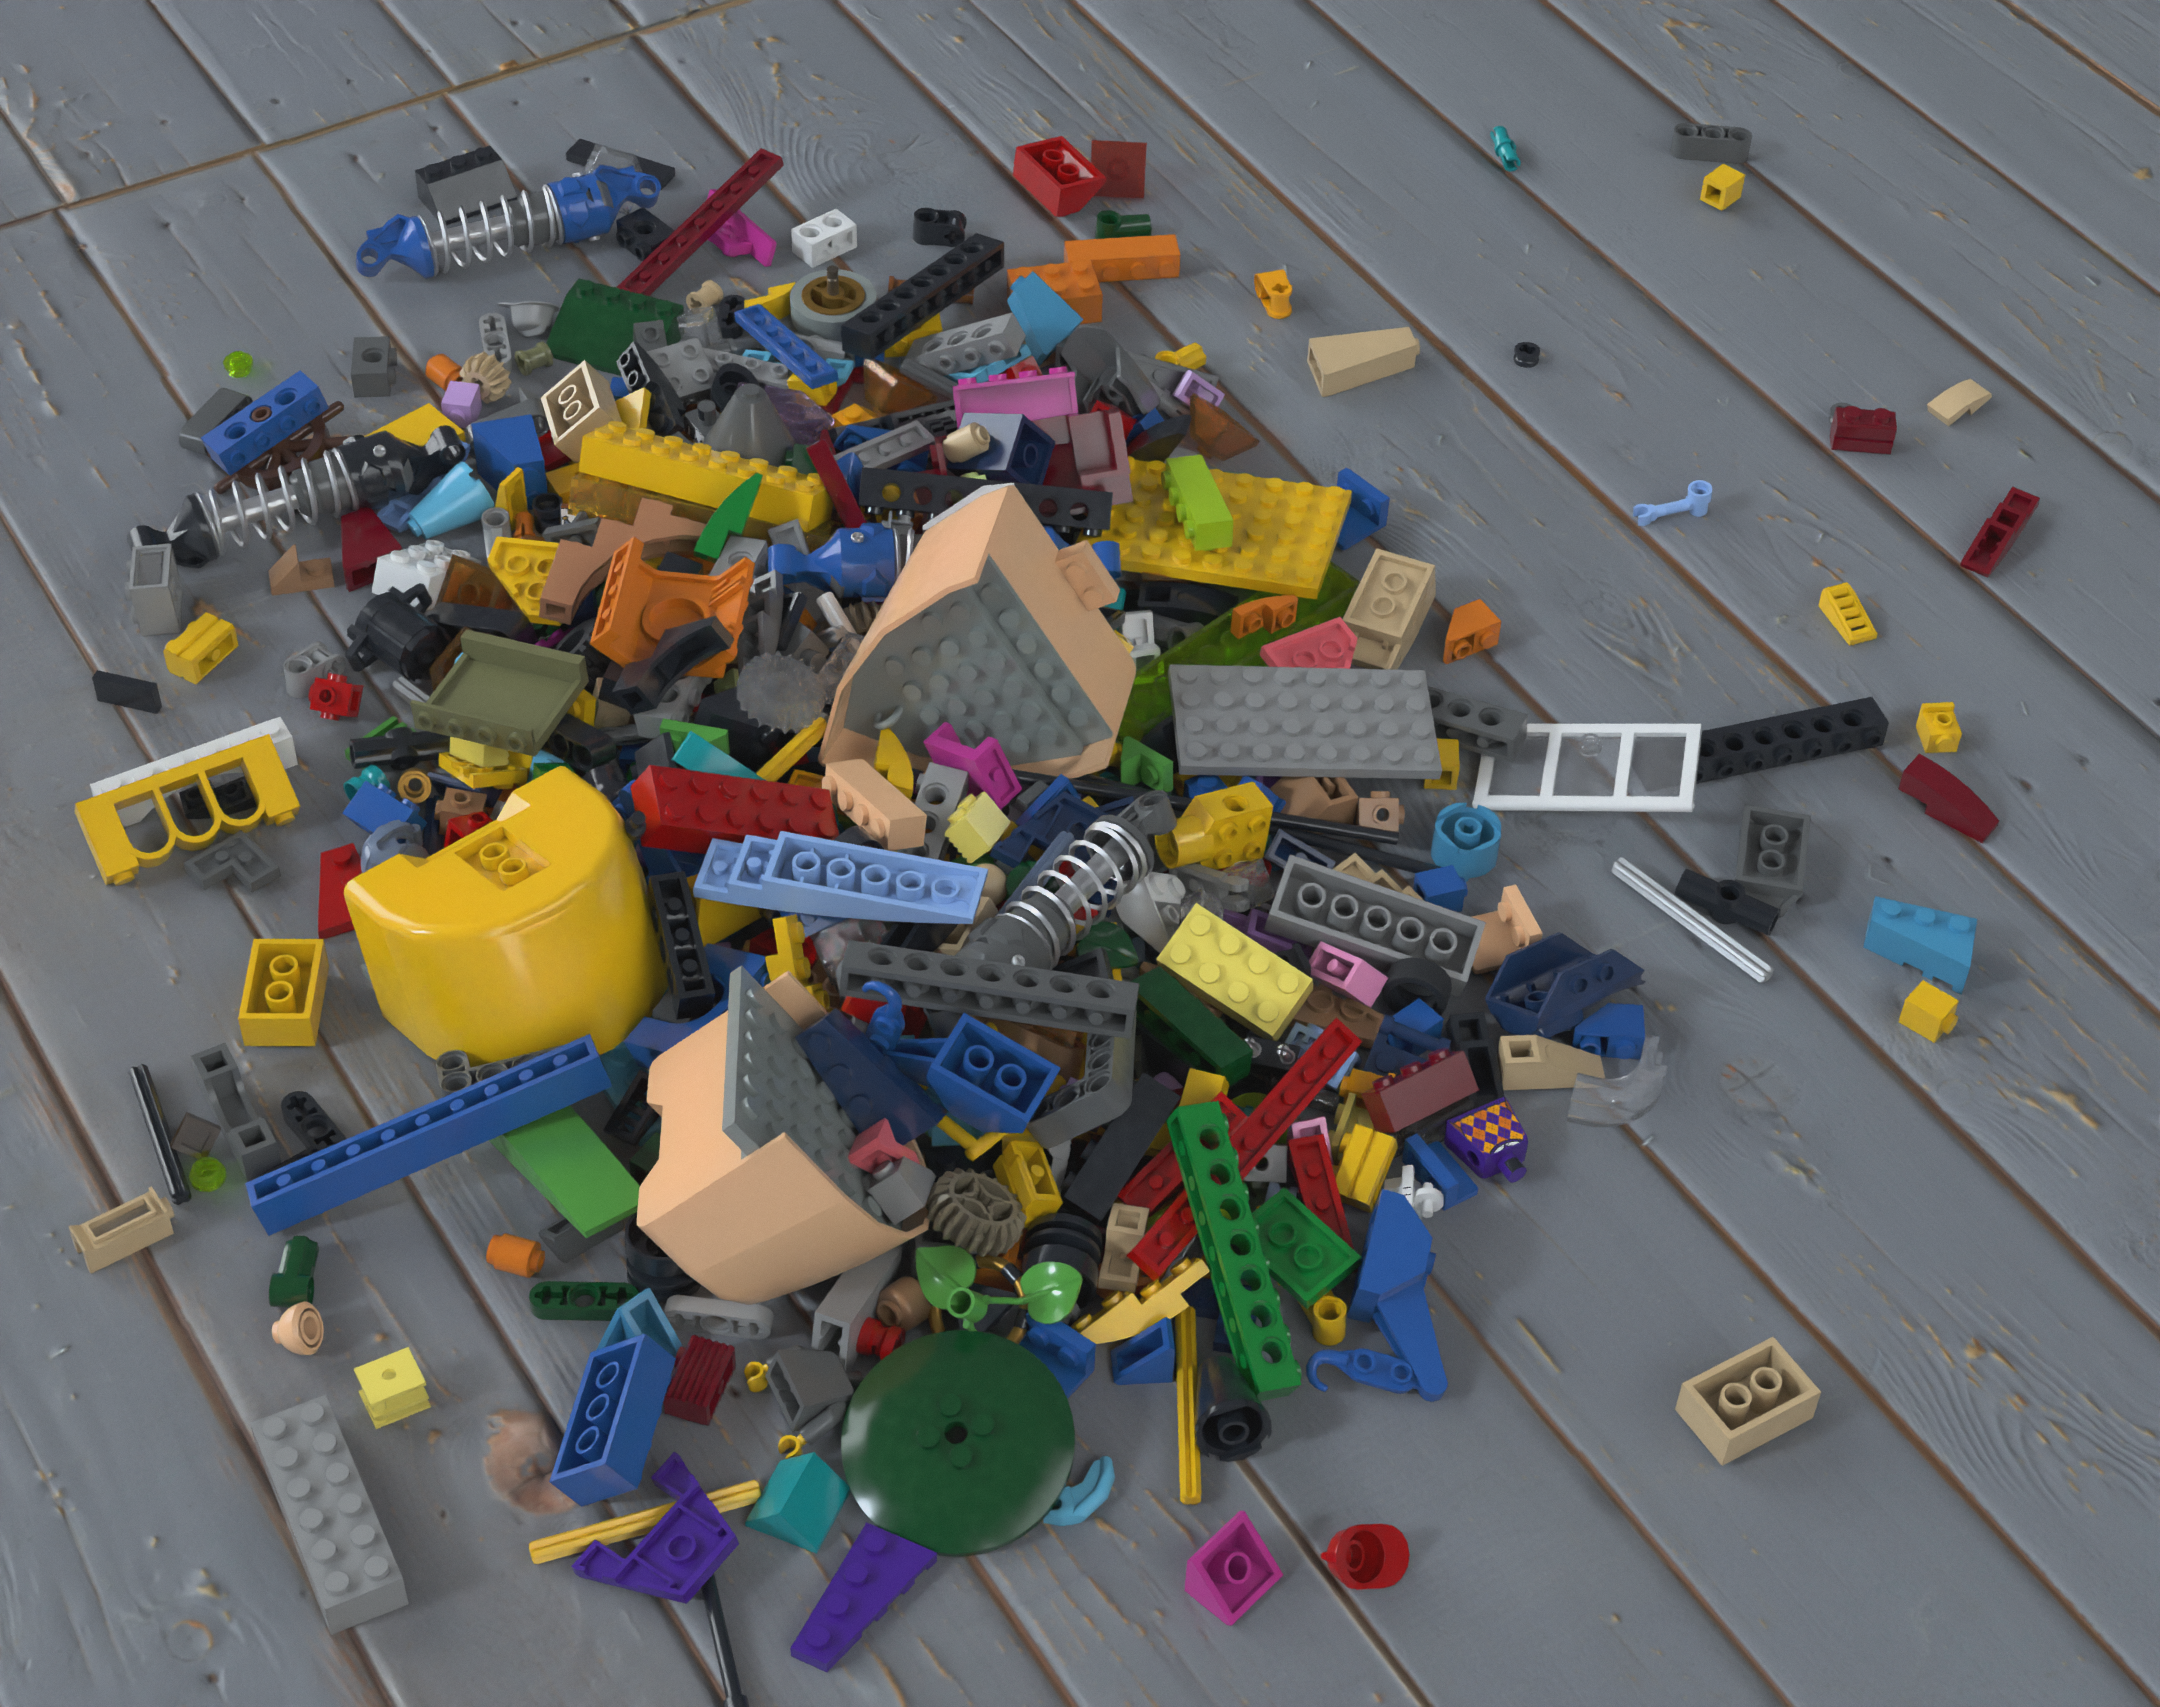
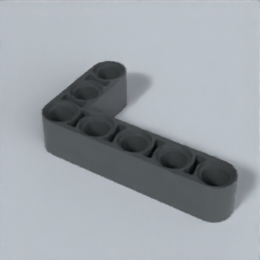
M1137 1011L1135 1012L1131 1039L1093 1033L1087 1034L1084 1078L1045 1096L1026 1127L1044 1149L1055 1147L1119 1117L1129 1108L1132 1102Z

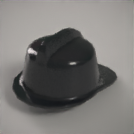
M737 363L722 365L716 372L711 386L713 402L720 408L721 413L739 387L749 383L759 386L753 373Z

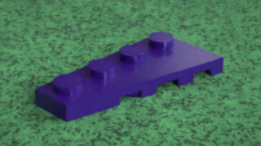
M866 1522L790 1648L791 1657L828 1672L862 1637V1632L874 1620L877 1622L888 1611V1606L901 1593L904 1595L915 1584V1579L925 1569L929 1570L937 1562V1552Z

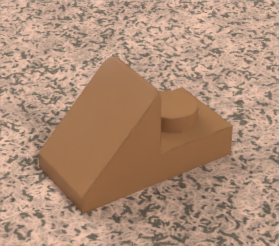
M296 544L291 546L268 570L272 596L335 587L331 558L299 562Z

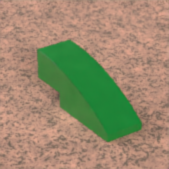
M754 474L722 502L703 529L695 546L693 556L716 563L723 551L728 535L742 537L762 483V474Z

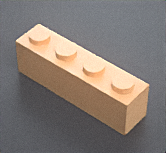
M854 759L826 763L825 777L822 779V789H829L832 802L858 826L868 831L885 850L894 851L924 846L927 815L866 761Z

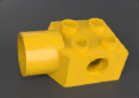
M1254 782L1197 795L1193 798L1180 818H1176L1177 826L1172 831L1163 835H1155L1157 853L1162 863L1169 869L1198 863L1218 870L1263 858L1273 805Z

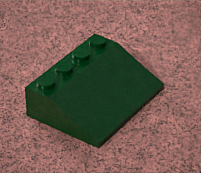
M579 278L566 294L546 344L550 348L554 359L577 365L585 360L596 370L622 376L616 361L634 341L633 324L663 320L667 346L676 344L685 334L684 305Z

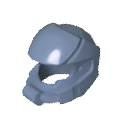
M398 819L379 826L363 845L360 863L362 873L397 854L424 859L429 857L427 850L421 847L423 845L420 825L401 822ZM405 838H406V843H404V844H399V843H397V840H398V839H405Z

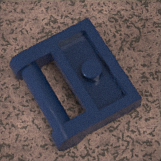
M1385 1014L1363 1071L1372 1072L1380 1076H1387L1390 1072L1398 1076L1402 1074L1400 1071L1401 1067L1416 1061H1420L1421 1064L1428 1061L1386 1044L1389 1034L1432 1052L1446 1047L1449 1049L1451 1040L1442 1036L1440 1039L1395 1022L1394 1017Z

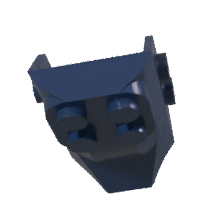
M1557 932L1506 955L1485 997V1001L1500 1027L1508 1031L1509 1034L1538 1035L1551 1039V1036L1574 1029L1575 1026L1583 1021L1584 1011L1590 1009L1609 995L1630 987L1642 985L1646 981L1641 980L1644 969L1616 950L1609 949L1596 955L1563 933Z

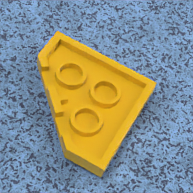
M497 536L487 559L492 572L529 619L530 623L561 626V622L539 617L540 598L559 543Z

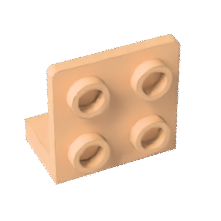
M1517 885L1503 887L1502 899L1498 903V911L1472 916V918L1484 921L1486 924L1471 970L1474 974L1498 970L1506 955L1542 940L1543 933Z

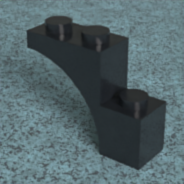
M716 616L666 629L651 658L625 665L612 693L631 715L656 709L668 690L685 673L708 657L730 649L734 638Z

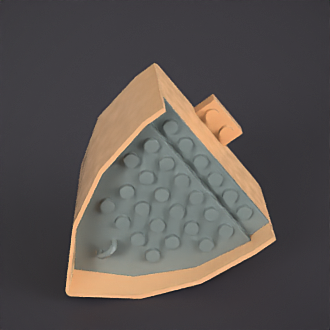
M1008 485L981 495L926 530L892 586L837 687L818 756L819 764L826 768V763L863 759L873 768L880 731L890 728L904 747L911 767L924 771L923 774H925L929 762H934L923 741L944 722L952 725L961 744L975 749L988 736L997 739L1011 768L1015 770L1057 777L1062 774L1072 779L1107 768L1135 679L1136 666L1132 657L1099 610L1100 607L1117 601L1120 588L1089 542L1085 540L1058 550L1014 485Z

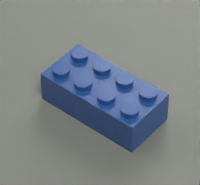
M646 1334L590 1352L549 1482L581 1507L638 1489V1485L642 1480V1472L648 1451L652 1446L656 1424L662 1412V1404L667 1387L671 1382V1374L676 1358Z

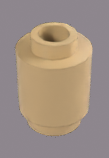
M973 422L948 434L947 439L942 442L943 451L951 462L955 463L958 461L962 463L987 451L990 435L984 426Z

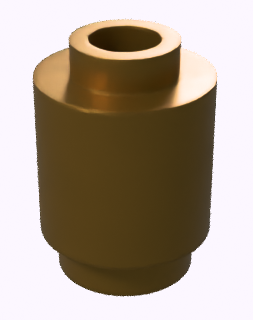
M410 768L403 772L398 782V792L402 799L406 798L417 804L429 797L432 782L425 770ZM417 778L421 781L422 787L418 790H413L409 786V781Z

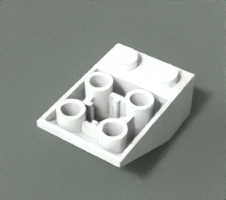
M427 540L423 544L410 545L406 549L394 550L390 554L377 558L372 593L379 595L389 592L388 589L392 586L404 593L416 584L422 583L425 585L433 601L426 610L428 612L439 602H447L480 567L481 560L470 557V553L467 551L446 548L444 543L437 540ZM417 597L410 603L414 607L419 603Z
M1150 872L1141 882L1136 884L1132 891L1122 895L1120 903L1115 906L1120 919L1159 953L1162 952L1191 911L1184 895L1185 887L1180 879L1177 878V875Z

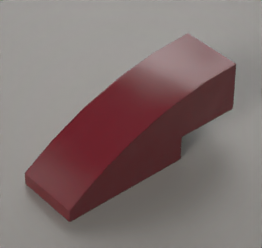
M1919 753L1903 771L1898 790L1927 804L1924 814L1982 844L1998 826L1999 820L1989 807L1968 786L1934 761Z

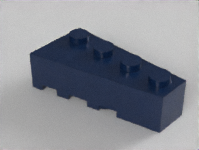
M837 1008L807 1026L795 1037L859 1133L886 1118L890 1124L895 1141L904 1146L937 1125L948 1113L940 1103L936 1104L915 1080L911 1081L906 1077L888 1055L884 1056L871 1044V1040Z

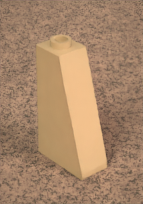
M1410 327L1309 338L1307 362L1321 396L1328 397L1414 368L1416 355L1420 353V344L1418 338H1414Z

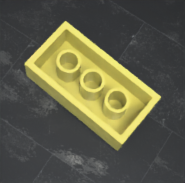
M1197 903L1156 959L1157 965L1162 967L1170 976L1175 977L1181 985L1261 1038L1278 1041L1313 991L1312 978Z

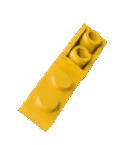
M797 914L772 919L778 953L765 957L771 982L789 970L824 1009L829 1011L830 999L828 992L823 990L822 982L808 983L811 968L808 958L804 957L802 943L805 940V933L802 923L798 922Z
M1185 1257L1169 1269L1172 1275L1160 1283L1157 1279L1140 1291L1142 1298L1139 1300L1133 1292L1125 1291L1121 1293L1117 1290L1101 1302V1305L1104 1307L1093 1316L1089 1313L1083 1315L1071 1325V1328L1095 1344L1113 1342L1135 1336L1163 1318L1171 1319L1189 1307L1181 1293L1205 1276L1210 1270L1202 1259L1194 1257L1190 1260L1188 1257Z

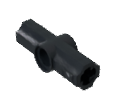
M398 727L389 730L384 736L350 739L351 764L354 769L367 768L372 764L377 767L390 765L394 770H407L415 767L422 761L439 760V753L450 752V736L429 731L413 732L410 728Z
M1685 869L1675 890V895L1709 909L1711 917L1718 923L1733 924L1738 922L1769 936L1781 912L1779 908L1746 895L1745 888L1737 881L1723 880L1717 882L1689 869Z

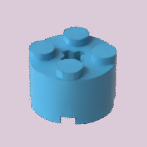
M1455 803L1442 809L1437 816L1434 826L1431 857L1437 866L1446 867L1453 865L1459 877H1463L1465 881H1468L1470 878L1485 875L1496 866L1501 840V822L1494 812L1484 806L1478 805L1476 809L1466 807L1467 803Z

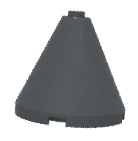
M751 383L745 384L735 391L702 444L710 445L712 447L711 450L718 452L734 451L739 453L741 458L748 460L752 458L764 459L769 462L768 465L775 467L785 466L786 451L792 450L793 445L797 444L765 390ZM701 504L706 509L712 512H715L718 509Z

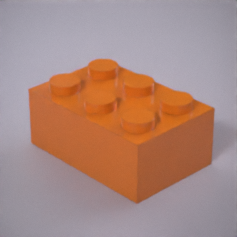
M1091 260L1007 269V300L1013 292L1010 286L1021 275L1026 278L1033 271L1083 318L1080 324L1102 322L1103 294Z

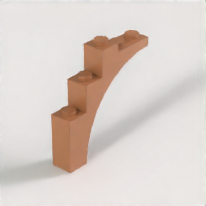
M642 497L633 526L620 521L602 518L592 547L579 542L561 539L540 598L539 617L571 625L582 602L595 587L607 579L614 551L634 536L644 543L641 555L643 561L664 557L667 551L677 555H694L695 546L706 524L692 521L688 518L673 516V505Z

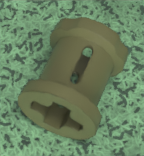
M541 341L532 349L516 351L515 362L520 372L524 376H528L536 368L552 366L553 355L548 345Z

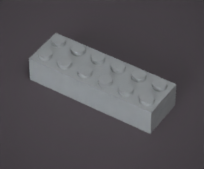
M1289 855L1264 930L1315 948L1322 941L1363 959L1375 969L1387 973L1391 965L1400 959L1414 957L1429 960L1439 965L1449 975L1452 983L1450 995L1460 997L1468 981L1486 922Z
M323 1395L251 1422L250 1425L258 1454L330 1634L333 1635L408 1605L403 1577L327 1396Z

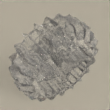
M765 651L761 657L754 656L750 663H746L737 680L736 699L741 701L740 710L748 711V719H758L759 727L764 724L770 726L771 732L776 728H780L786 734L791 728L798 733L802 727L808 728L813 724V721L820 717L826 703V685L822 683V675L815 673L814 665L806 666L804 658L800 660L793 659L791 653L785 657L779 651L773 656Z

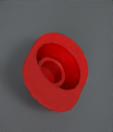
M1383 1523L1357 1524L1341 1530L1331 1538L1327 1551L1320 1553V1558L1327 1561L1330 1572L1347 1588L1355 1590L1380 1589L1395 1585L1405 1574L1410 1557L1408 1542L1403 1533L1393 1525Z

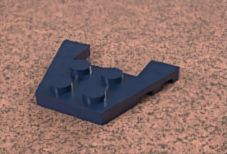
M1064 791L1035 813L1030 821L1014 829L1011 835L1004 841L997 842L992 848L990 856L1015 868L1023 861L1032 845L1046 851L1061 831L1071 832L1075 840H1084L1085 830L1100 816L1109 814ZM1079 846L1075 849V858L1085 863L1091 859L1086 846ZM1110 878L1103 887L1115 890L1117 881ZM1100 891L1094 893L1087 900L1088 903L1102 905ZM1107 894V903L1114 899V895ZM1113 909L1107 910L1105 915L1107 918L1110 917Z

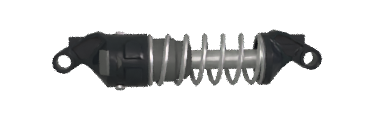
M447 425L436 428L424 446H418L399 439L385 430L366 437L354 435L345 439L343 444L337 446V448L333 447L331 455L325 450L323 453L324 457L310 462L302 458V468L293 470L290 477H288L285 468L279 465L278 473L282 484L281 488L269 491L261 474L256 473L255 480L259 495L246 499L239 483L234 480L232 488L236 503L223 506L215 489L210 488L209 496L213 508L212 511L208 510L201 494L196 492V494L187 495L179 513L167 531L162 532L146 525H140L128 533L127 542L131 551L132 547L171 544L177 565L201 568L209 560L217 559L218 556H224L227 549L225 532L230 531L239 546L247 549L250 541L249 524H253L263 539L270 541L273 534L271 517L275 516L285 531L293 533L295 528L294 509L299 510L307 523L315 526L319 514H330L338 518L341 510L350 507L355 511L364 507L372 510L384 508L389 504L390 500L408 494H421L434 478L447 474L448 470L461 462L466 455V450L455 429ZM288 512L289 526L283 519L282 513ZM265 519L266 533L258 521ZM242 527L243 540L237 533V528Z

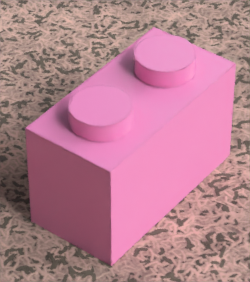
M1320 941L1309 960L1311 977L1333 991L1370 1008L1388 980L1387 976L1363 959Z

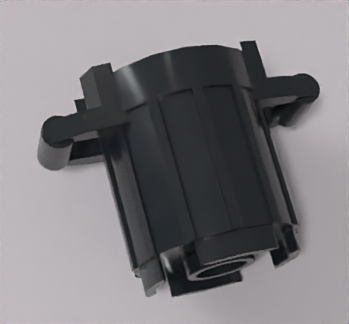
M416 584L404 593L392 586L388 589L389 592L379 594L371 599L360 611L355 625L351 624L348 627L347 637L353 640L349 649L346 650L345 657L355 672L362 671L379 659L397 673L413 682H416L415 679H422V677L425 680H430L446 664L447 661L443 657L446 646L452 647L451 638L444 628L424 614L433 602L424 584ZM417 597L419 603L414 607L410 603ZM358 652L362 653L364 656L361 658Z

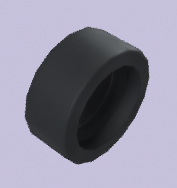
M1414 957L1400 959L1391 965L1387 973L1388 980L1382 992L1383 1000L1392 1011L1398 1013L1420 998L1440 1016L1443 1014L1452 991L1451 979L1443 968L1429 960ZM1401 984H1418L1429 989L1434 995H1416L1407 991Z

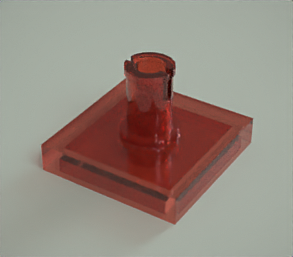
M1092 140L1091 163L1106 177V183L1094 196L1144 199L1147 142Z

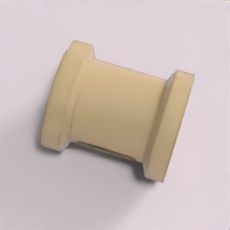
M707 280L702 284L700 290L687 295V306L695 315L704 316L710 306L721 302L723 291L717 283Z

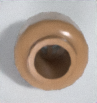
M902 1277L881 1290L876 1313L884 1326L891 1327L896 1325L905 1328L907 1332L928 1318L931 1303L924 1296L917 1279Z

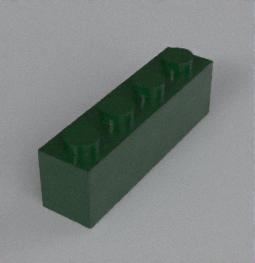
M1158 966L1130 981L1139 983L1136 1019L1189 1068L1225 1076L1229 1085L1249 1075L1254 1050L1245 1040L1238 1037L1228 1028L1223 1020L1217 1018L1197 997L1189 993L1175 977L1170 976L1162 967Z

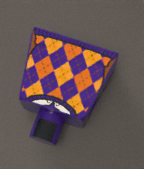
M1505 1096L1447 1120L1444 1144L1477 1176L1486 1179L1502 1172L1510 1183L1517 1182L1524 1177L1527 1169L1522 1162L1526 1157L1528 1137Z

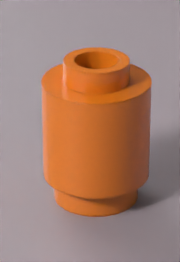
M438 354L428 360L425 370L427 378L444 391L447 390L450 381L461 382L463 380L459 374L462 367L447 355Z
M504 1233L502 1236L495 1234L488 1245L486 1261L488 1264H492L496 1270L531 1278L535 1272L539 1273L545 1261V1251L541 1250V1243L508 1233Z

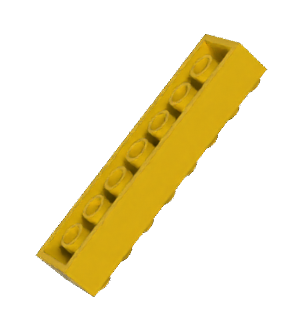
M610 421L608 424L595 428L594 431L582 437L579 472L714 508H718L743 482L754 474L759 473L763 475L762 483L749 517L778 525L798 519L804 532L811 531L831 518L833 502L817 473L806 475L798 473L797 469L791 466L775 467L768 465L769 462L764 459L752 458L748 460L741 458L740 454L734 451L718 452L711 450L712 447L707 444L695 443L691 445L683 443V439L680 437L665 436L664 438L655 435V432L650 429L640 428L634 430L626 428L627 425L619 421Z

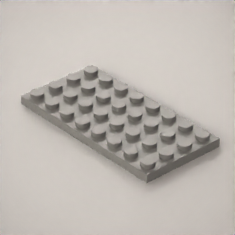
M1169 665L1168 679L1180 775L1440 779L1442 767L1425 670Z

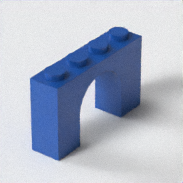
M707 943L704 950L715 996L722 997L721 1000L704 1016L686 1023L676 1024L644 1017L624 1040L636 1064L639 1067L650 1069L652 1062L659 1055L726 1012L729 1001L730 973L741 965L762 987L769 984L771 980L765 960L766 956Z

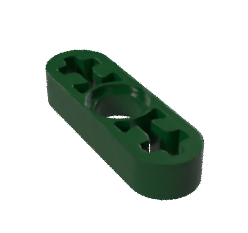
M544 1281L536 1284L530 1290L529 1301L533 1315L542 1320L611 1321L616 1310L622 1306L617 1305L620 1299L626 1298V1303L638 1295V1290L632 1284L625 1282ZM588 1295L595 1299L587 1307H580L574 1303L578 1297ZM545 1297H552L549 1300V1304H542ZM563 1297H567L568 1305H563ZM601 1297H606V1306H602Z

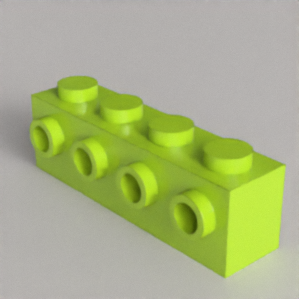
M1193 455L1167 458L1166 470L1161 472V483L1163 489H1167L1169 492L1171 506L1176 507L1178 522H1183L1186 539H1191L1196 551H1211L1215 548L1232 547L1233 518L1203 456Z

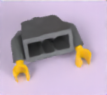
M794 1345L786 1350H777L774 1356L766 1359L767 1363L764 1365L753 1361L749 1362L744 1369L749 1390L751 1392H760L767 1387L769 1382L792 1432H800L797 1437L786 1435L779 1440L778 1450L780 1454L789 1448H795V1450L788 1453L785 1459L803 1455L802 1447L805 1444L812 1445L846 1416L852 1397L864 1379L859 1371L845 1372L837 1355L831 1351H814Z

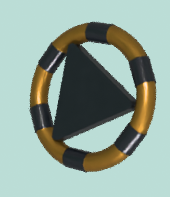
M979 1254L972 1255L975 1260L976 1269L990 1268L1001 1272L1015 1287L1017 1294L973 1283L968 1289L978 1292L983 1296L989 1295L991 1297L1021 1298L1026 1296L1020 1285L1023 1274L1012 1262L1002 1257H993L989 1254H986L984 1257H981ZM1028 1303L1019 1305L1013 1329L1006 1337V1339L1017 1344L1021 1342L1029 1328L1026 1321ZM931 1304L928 1314L932 1334L945 1332L942 1321V1309ZM989 1304L986 1315L980 1321L975 1322L974 1327L977 1331L988 1333L992 1327L1000 1322L1001 1318L1013 1305ZM958 1318L960 1330H967L963 1328L964 1320Z

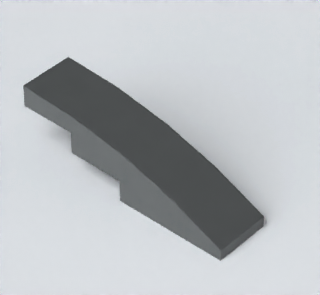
M777 570L754 579L750 588V599L747 600L749 604L744 612V620L742 621L743 630L739 635L737 643L739 678L742 680L769 669L777 649L783 611V575Z

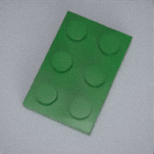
M1285 1187L1251 1213L1259 1225L1258 1238L1262 1251L1267 1254L1269 1259V1275L1306 1309L1362 1265V1257Z

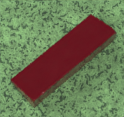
M823 439L807 447V452L845 528H859L862 523H867L826 440Z

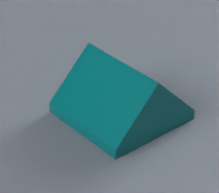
M815 1452L780 1460L761 1496L746 1519L745 1526L817 1554L851 1490L849 1485Z

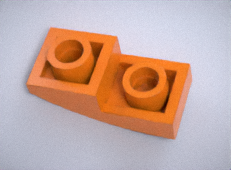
M1295 595L1273 596L1254 600L1233 608L1230 632L1237 639L1256 632L1262 627L1270 634L1282 628H1287L1296 620L1298 598Z

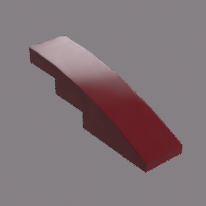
M2012 486L2003 503L2000 502L1990 518L1987 517L1960 562V566L1988 578L2027 525L2039 505L2040 498Z

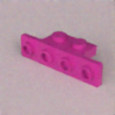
M710 189V190H709V194H708V198H709L712 194H714L717 190H716V189ZM740 210L734 213L708 239L724 255L737 257L738 255L751 254L764 267L771 266L777 245L774 239Z

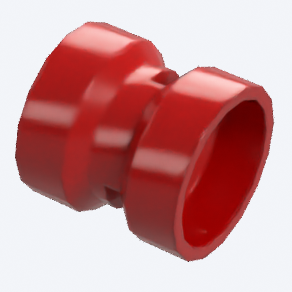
M868 1317L859 1332L856 1352L865 1356L876 1354L882 1360L891 1352L904 1345L906 1330L896 1325L884 1327L880 1320Z

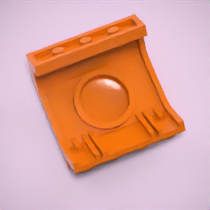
M634 536L613 553L590 645L624 668L626 664L651 658L666 629L716 616L734 638L730 649L708 657L683 676L723 679L726 665L731 663L738 653L737 643L739 635L743 630L744 612L749 604L747 601L749 590L754 582L752 576L755 563L745 556L725 572L716 576L660 571L641 559L644 543Z

